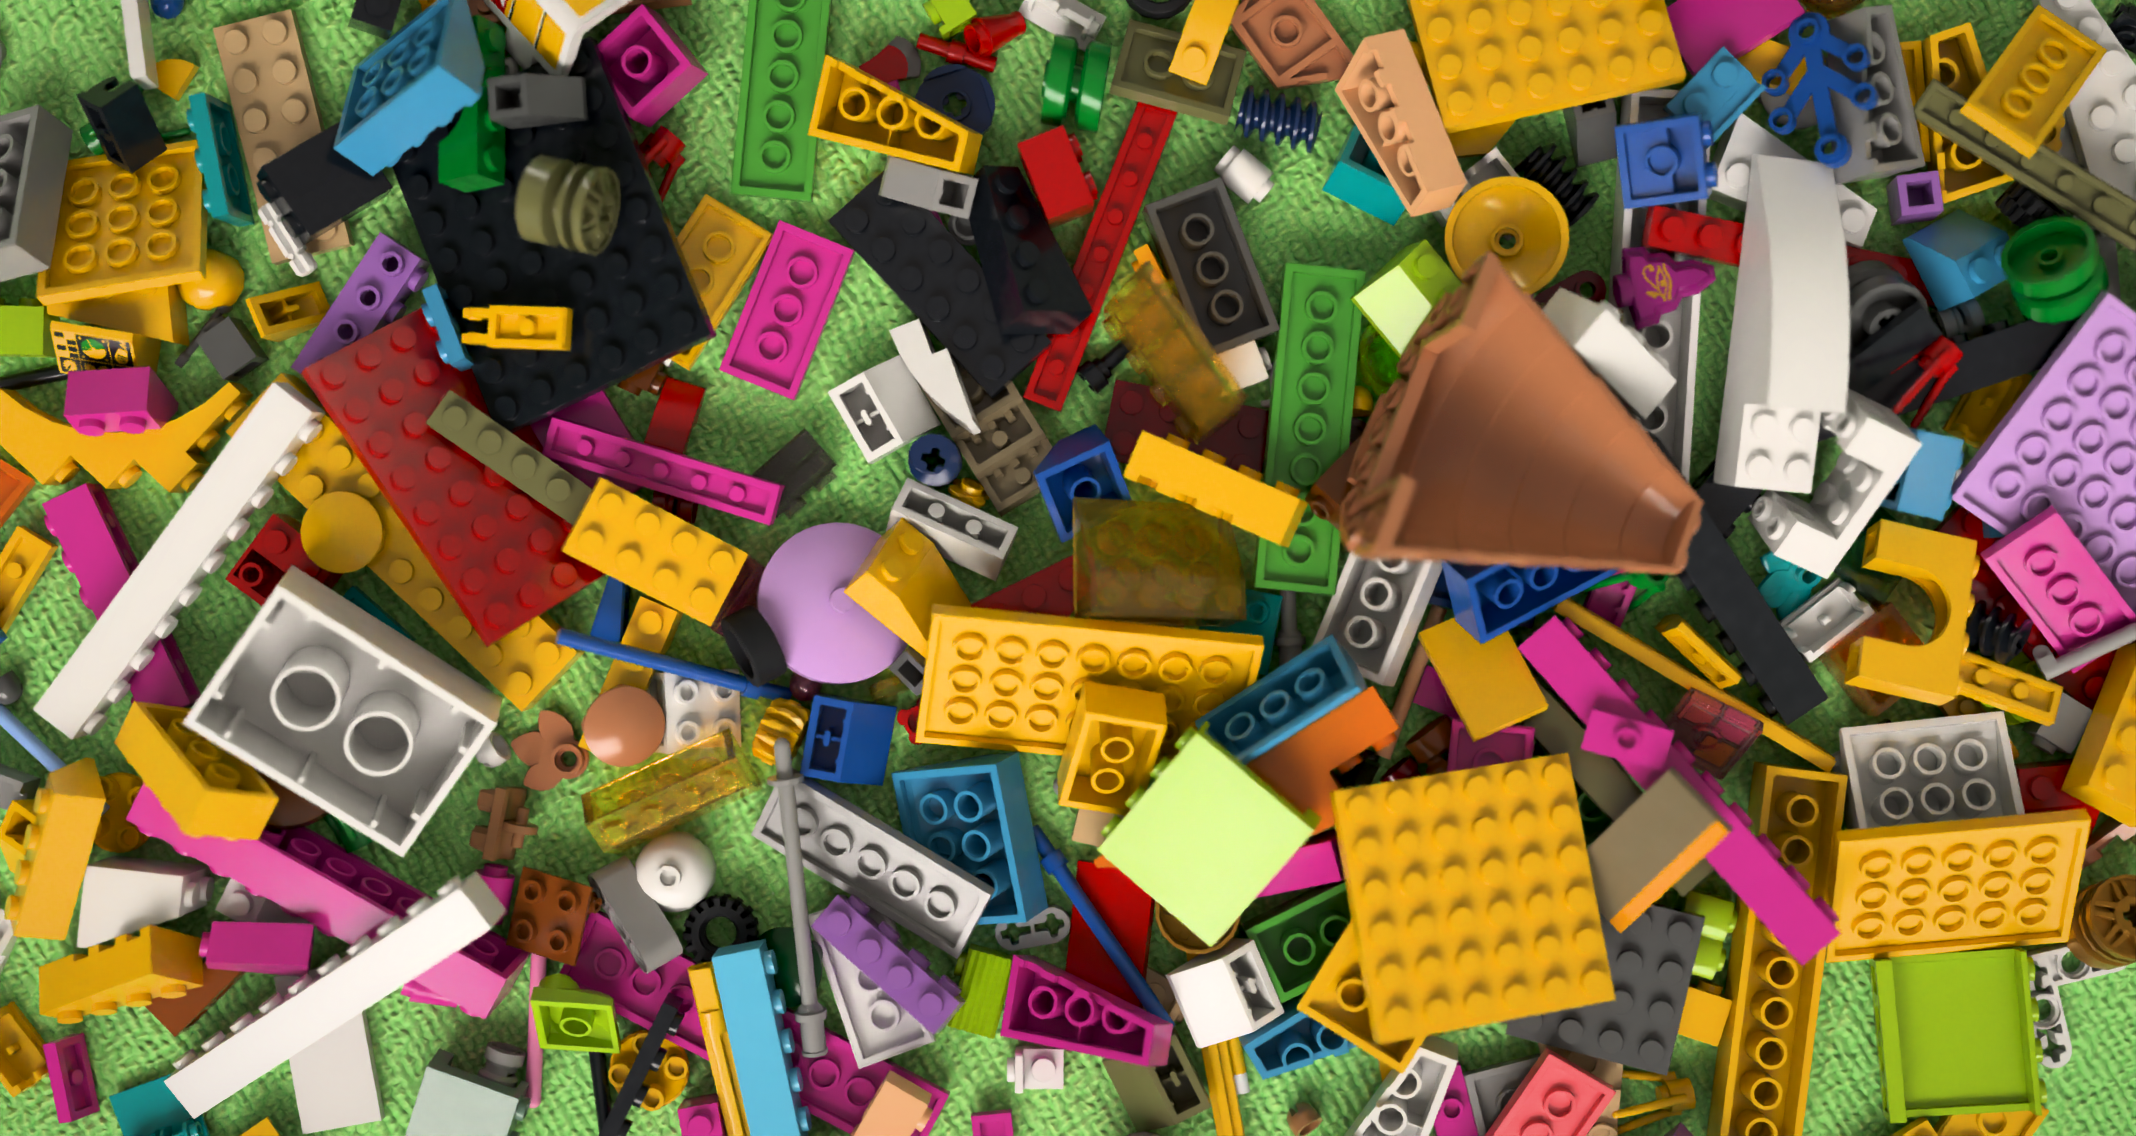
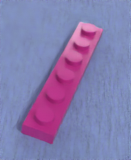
M558 416L551 417L542 452L547 458L767 525H773L784 489V485Z

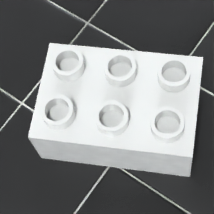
M291 565L203 691L183 724L403 857L496 726L502 697Z

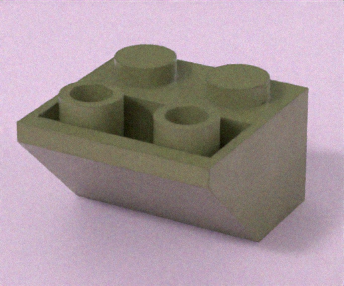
M1175 1026L1172 1030L1166 1066L1147 1067L1109 1058L1102 1060L1137 1132L1176 1125L1212 1107L1209 1095Z

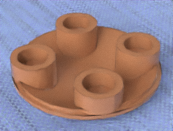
M621 684L604 692L593 701L582 720L581 726L588 748L599 760L612 766L626 767L643 762L657 750L664 736L665 718L661 706L651 694L640 688Z

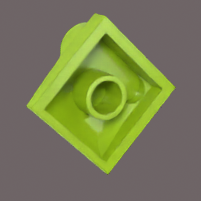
M561 973L546 976L541 979L539 986L533 987L530 1002L541 1049L620 1054L621 1042L614 1000L611 996L594 990L580 989L579 985L571 977Z

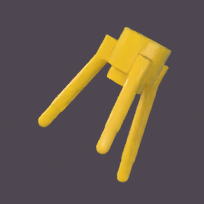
M1623 1070L1622 1078L1662 1082V1085L1655 1088V1101L1613 1111L1612 1116L1618 1119L1660 1109L1618 1126L1617 1135L1667 1117L1681 1115L1682 1111L1695 1109L1696 1098L1691 1080L1688 1077L1677 1079L1675 1071H1669L1666 1076L1654 1072Z

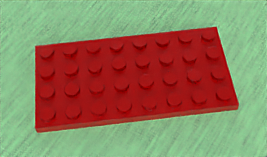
M421 307L305 367L301 375L486 647H489L607 574L560 550L573 526L572 524L426 424L449 390L491 418L472 368L461 372L450 365V363L445 364L441 359L436 347V341L441 339L436 326L431 327L428 324ZM530 425L513 433L542 454L543 446Z

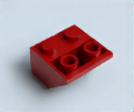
M273 513L225 579L263 606L291 565L331 590L344 573L330 572L316 565L306 554L302 545L301 523L289 514Z

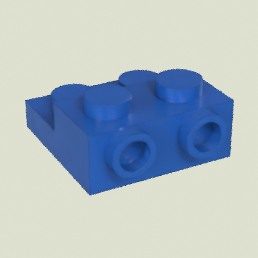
M1702 112L1660 117L1657 120L1621 124L1614 127L1624 209L1708 199L1711 195V187L1718 186L1716 162H1708L1706 146L1713 145L1711 120L1703 121Z

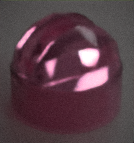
M793 672L789 688L791 694L797 700L809 701L813 699L816 693L820 692L823 683L809 680Z

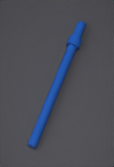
M559 628L555 643L740 691V696L755 700L759 697L771 700L781 697L790 700L792 696V688L769 682L757 687L745 675L727 672L564 628Z
M1038 824L1035 825L1033 830L1037 851L1042 857L1040 863L1048 875L1053 874L1146 1011L1172 1023L1173 1027L1176 1026L1066 864L1069 861L1060 848L1055 849Z

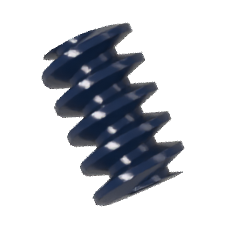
M1248 85L1242 96L1234 131L1241 124L1243 125L1244 137L1249 138L1253 130L1257 128L1261 142H1264L1270 132H1273L1275 145L1280 146L1285 137L1289 136L1291 149L1293 150L1297 148L1302 140H1305L1306 152L1311 154L1319 131L1322 112L1318 114L1316 101H1311L1306 109L1302 110L1300 97H1295L1288 107L1286 106L1284 93H1279L1272 103L1270 102V92L1268 89H1264L1259 97L1255 99L1254 87Z
M941 434L921 436L912 444L908 451V465L911 473L918 481L928 486L942 487L948 485L958 477L962 469L963 458L959 448L953 441ZM937 450H940V457L945 459V464L943 467L936 466L934 472H931L932 465L926 462V458L928 455L934 456Z

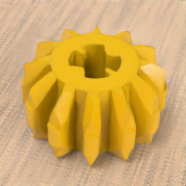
M780 697L773 700L766 709L752 742L753 756L761 759L762 762L768 765L776 766L774 742L778 738H786L790 743L791 758L793 760L806 735L810 710L801 706V703L791 699L787 700Z

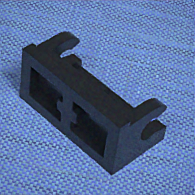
M116 76L101 81L86 92L78 93L76 96L107 159L126 171L134 173L166 151L167 147L138 85L130 80L120 85L117 89L110 91L119 85Z

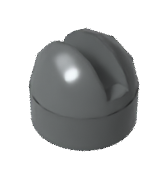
M11 670L0 677V704L8 705L16 702L22 695L23 685L18 676Z

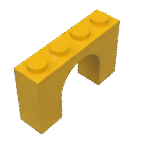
M1885 519L1879 520L1867 529L1861 567L1901 576L1918 584L1927 593L1933 604L1935 626L1928 642L1921 646H1907L1868 636H1863L1849 646L1844 684L1938 706L1955 699L1959 695L1964 682L1963 672H1960L1961 658L1965 655L1969 645V634L1965 632L1966 621L1972 613L1975 597L1971 594L1972 579L1975 578L1980 565V557L1976 555L1978 541Z

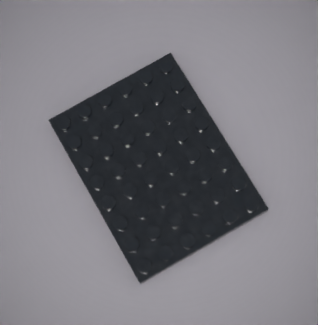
M591 36L581 40L576 59L568 76L585 79L588 120L518 129L505 127V185L465 193L439 183V142L446 138L456 127L463 108L455 113L452 120L446 126H438L431 131L419 147L415 148L412 146L405 151L399 161L392 166L440 287L446 290L448 298L445 301L452 317L456 319L459 325L460 336L462 333L468 332L488 334V320L471 321L463 318V308H489V305L562 307L573 310L571 351L504 349L487 347L485 345L464 344L469 356L473 359L474 365L471 368L491 419L511 433H515L717 336L633 128L621 105L605 59L599 51L598 42ZM539 62L530 68L516 73L550 75ZM545 155L571 161L575 166L584 163L614 171L619 181L621 193L620 211L615 231L604 251L597 255H591L565 249L561 244L554 247L527 241L522 238L515 218L516 198L524 171L534 158Z

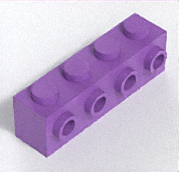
M380 232L291 368L301 374L305 367L402 318L407 309L404 303L412 291H419L425 284L429 276V272L426 270L430 262L391 236Z
M854 894L850 897L837 895L811 927L933 1035L940 1033L966 1002L959 995L962 989L946 975L943 974L940 978L928 967L931 965V962L917 949L912 948L909 951L898 941L901 937L900 934L884 921L878 924L868 915L871 909Z

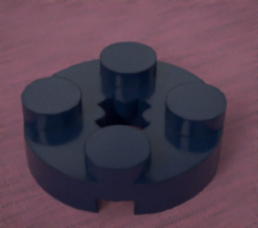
M948 64L934 69L925 77L915 99L982 135L991 128L995 114V98L989 82L981 74L960 64ZM956 95L958 101H966L967 106L961 109L962 114L960 116L954 117L952 112L946 113L943 107L949 104L948 97Z

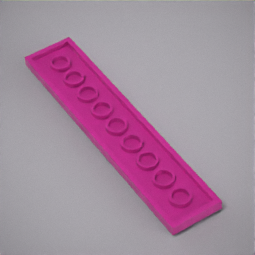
M600 910L596 914L591 913L585 924L576 966L564 963L560 973L571 977L579 985L580 989L594 990L611 996L614 1000L615 1012L648 1030H650L669 992L683 998L684 1000L678 1011L685 1014L675 1036L667 1034L665 1039L709 1061L687 971L690 966L697 963L693 958L681 954L646 974L635 961L608 915ZM786 1007V1013H783L782 1017L785 1029L791 1028L794 1037L795 1051L790 1054L793 1067H799L802 1074L803 1091L799 1092L802 1107L808 1106L810 1114L851 1134L854 1127L861 1123V1117L885 1076L891 1070L932 1094L928 1106L933 1110L930 1119L922 1132L914 1129L911 1136L929 1135L949 1097L950 1091L888 1059L859 1069L849 1039L826 1027L825 1035L828 1053L815 1058L803 1057L800 1023L795 1021V1011Z

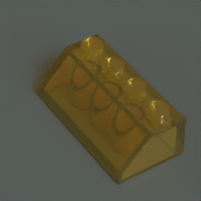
M728 728L581 795L585 825L603 853L620 854L763 789V785L731 730Z

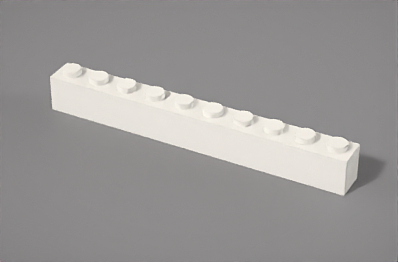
M273 382L33 708L36 713L71 740L87 735L92 736L103 727L108 718L104 715L112 703H118L131 688V684L128 681L136 670H143L155 655V652L152 651L153 647L160 638H166L175 629L179 622L175 617L184 606L191 605L198 598L202 591L201 582L208 573L213 574L226 559V555L223 552L231 541L239 540L250 526V522L247 521L256 508H262L271 499L274 493L271 487L279 476H285L293 469L298 461V457L295 454L304 442L308 444L318 435L322 428L320 421L326 414L324 410L289 383Z
M477 872L463 880L458 875L453 877L437 890L440 894L439 896L430 900L426 895L414 903L407 910L409 914L402 920L397 915L392 917L376 930L379 935L373 939L365 935L346 950L348 955L341 959L336 954L317 968L318 975L313 978L308 973L303 975L287 988L290 993L284 997L278 992L258 1007L260 1012L255 1016L249 1011L239 1017L229 1026L232 1030L229 1033L224 1034L219 1030L200 1045L203 1049L198 1053L193 1048L185 1052L172 1063L176 1070L164 1083L195 1119L490 930L507 910Z

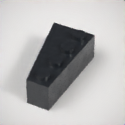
M983 165L973 176L979 180L969 221L1000 334H1070L1093 312L1019 167Z

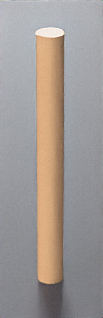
M1432 604L1422 631L1442 623L1447 610ZM1419 640L1391 711L1401 726L1394 731L1397 738L1400 736L1429 659ZM1398 739L1375 754L1390 760Z

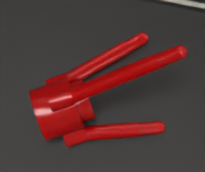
M660 126L654 134L650 132L639 146L642 153L645 154L644 158L647 165L654 162L662 169L667 163L670 165L658 190L663 202L677 170L686 160L680 155L686 145L668 129Z
M1944 336L1939 337L1894 371L1896 372L1920 355L1922 356L1918 364L1925 371L1892 408L1894 414H1899L1932 376L1938 378L1912 420L1911 428L1917 429L1948 379L1958 370L1956 364L1964 356L1962 351Z

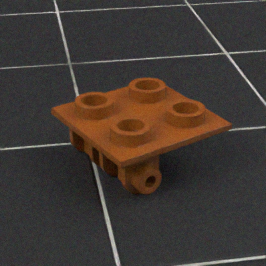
M523 866L506 945L576 966L587 915L599 912L602 906V899L597 897L596 892H593V887Z

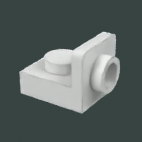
M1016 1046L1015 1058L1007 1057V1082H1015V1093H1023V1089H1063L1064 1049L1052 1046Z

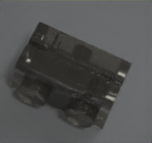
M804 428L752 475L784 485L776 518L780 519L785 514L790 519L806 506L807 502L803 497L812 489L816 488L818 492H821L837 478L833 471L839 464L811 432Z

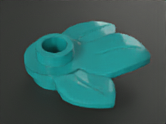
M1772 551L1760 557L1761 564L1768 574L1758 585L1757 589L1768 606L1776 608L1777 618L1781 621L1810 598L1811 589L1821 581L1822 577L1808 570L1803 575L1806 569L1774 555Z

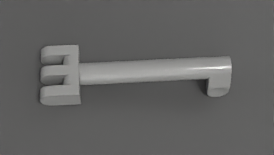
M2136 622L2056 659L2048 646L2038 645L2033 649V656L2038 669L2046 680H2050L2136 640Z

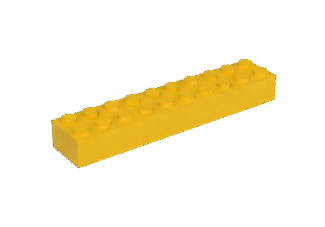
M280 373L273 382L289 383L324 410L326 414L320 421L322 428L318 435L310 443L306 444L304 442L295 454L298 457V461L293 469L285 476L280 475L277 481L306 509L319 497L337 491L352 492L367 499L377 510L386 534L378 553L367 566L521 712L532 709L586 651L556 644L557 632L562 627L546 612L491 646L486 647L314 392L297 376ZM270 385L225 431L231 438L243 424L245 419L254 409V407L265 394Z
M1754 761L1747 814L1753 821V824L1748 828L1756 837L1764 833L1781 852L1782 855L1777 859L1785 869L1792 864L1807 880L1811 887L1806 893L1813 900L1821 896L1830 906L1828 890L1835 831H1840L1842 828L1848 775L1835 771L1826 772L1820 769ZM1737 894L1735 910H1737L1738 918L1735 929L1732 932L1725 996L1731 999L1733 1003L1717 1050L1707 1136H1802L1826 946L1804 965H1801Z

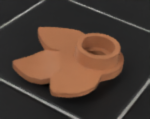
M540 711L538 717L539 731L525 733L511 741V747L518 758L530 766L523 784L534 790L545 791L552 789L563 778L573 779L582 775L589 765V752L578 746L579 741L575 739L572 724L567 718L554 711ZM566 751H571L576 755V763L573 766L567 765L563 760Z

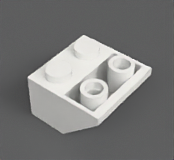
M900 355L865 370L828 391L829 396L864 457L870 464L879 461L941 425L922 389Z
M1232 937L1222 948L1206 954H1200L1166 974L1197 1048L1207 1047L1252 1033L1285 1013L1253 939Z

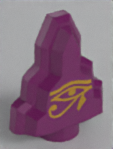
M1645 247L1623 248L1622 274L1613 275L1612 289L1618 308L1629 307L1635 327L1639 330L1658 324L1662 314L1676 310L1682 298L1699 294L1716 281L1714 266L1692 259L1675 262L1666 253L1649 254Z

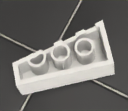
M1742 113L1723 132L1713 156L1712 162H1716L1718 186L1711 187L1709 199L1746 213L1752 155L1758 154L1800 160L1807 159ZM1836 184L1846 245L1862 248L1877 209L1843 184Z

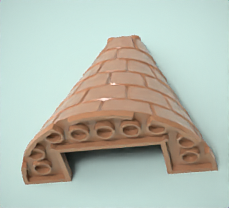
M1488 251L1462 274L1461 280L1466 285L1459 286L1454 294L1446 292L1431 310L1396 364L1397 372L1402 374L1401 378L1396 379L1392 383L1386 394L1381 393L1361 436L1347 477V481L1356 487L1351 489L1341 504L1340 534L1344 547L1363 559L1458 561L1463 564H1513L1514 566L1618 569L1623 572L1679 574L1686 566L1689 558L1687 549L1691 537L1696 533L1701 524L1702 517L1700 511L1704 502L1667 460L1635 418L1632 419L1599 376H1593L1529 293L1521 291L1500 264L1497 256Z

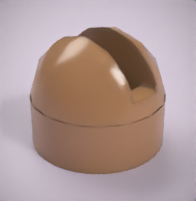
M1306 1102L1296 1104L1297 1113L1293 1109H1289L1287 1113L1289 1128L1295 1136L1309 1134L1323 1120L1317 1110Z

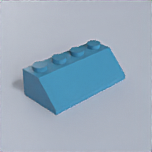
M1331 634L1194 722L1197 729L1205 721L1210 723L1211 725L1205 732L1241 763L1246 765L1367 689V686L1355 661L1335 636Z

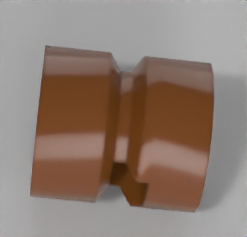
M1447 714L1436 718L1424 726L1405 744L1419 764L1426 763L1428 765L1426 769L1427 775L1447 773L1448 756L1445 759L1440 756L1445 752L1447 755L1449 754L1452 720Z

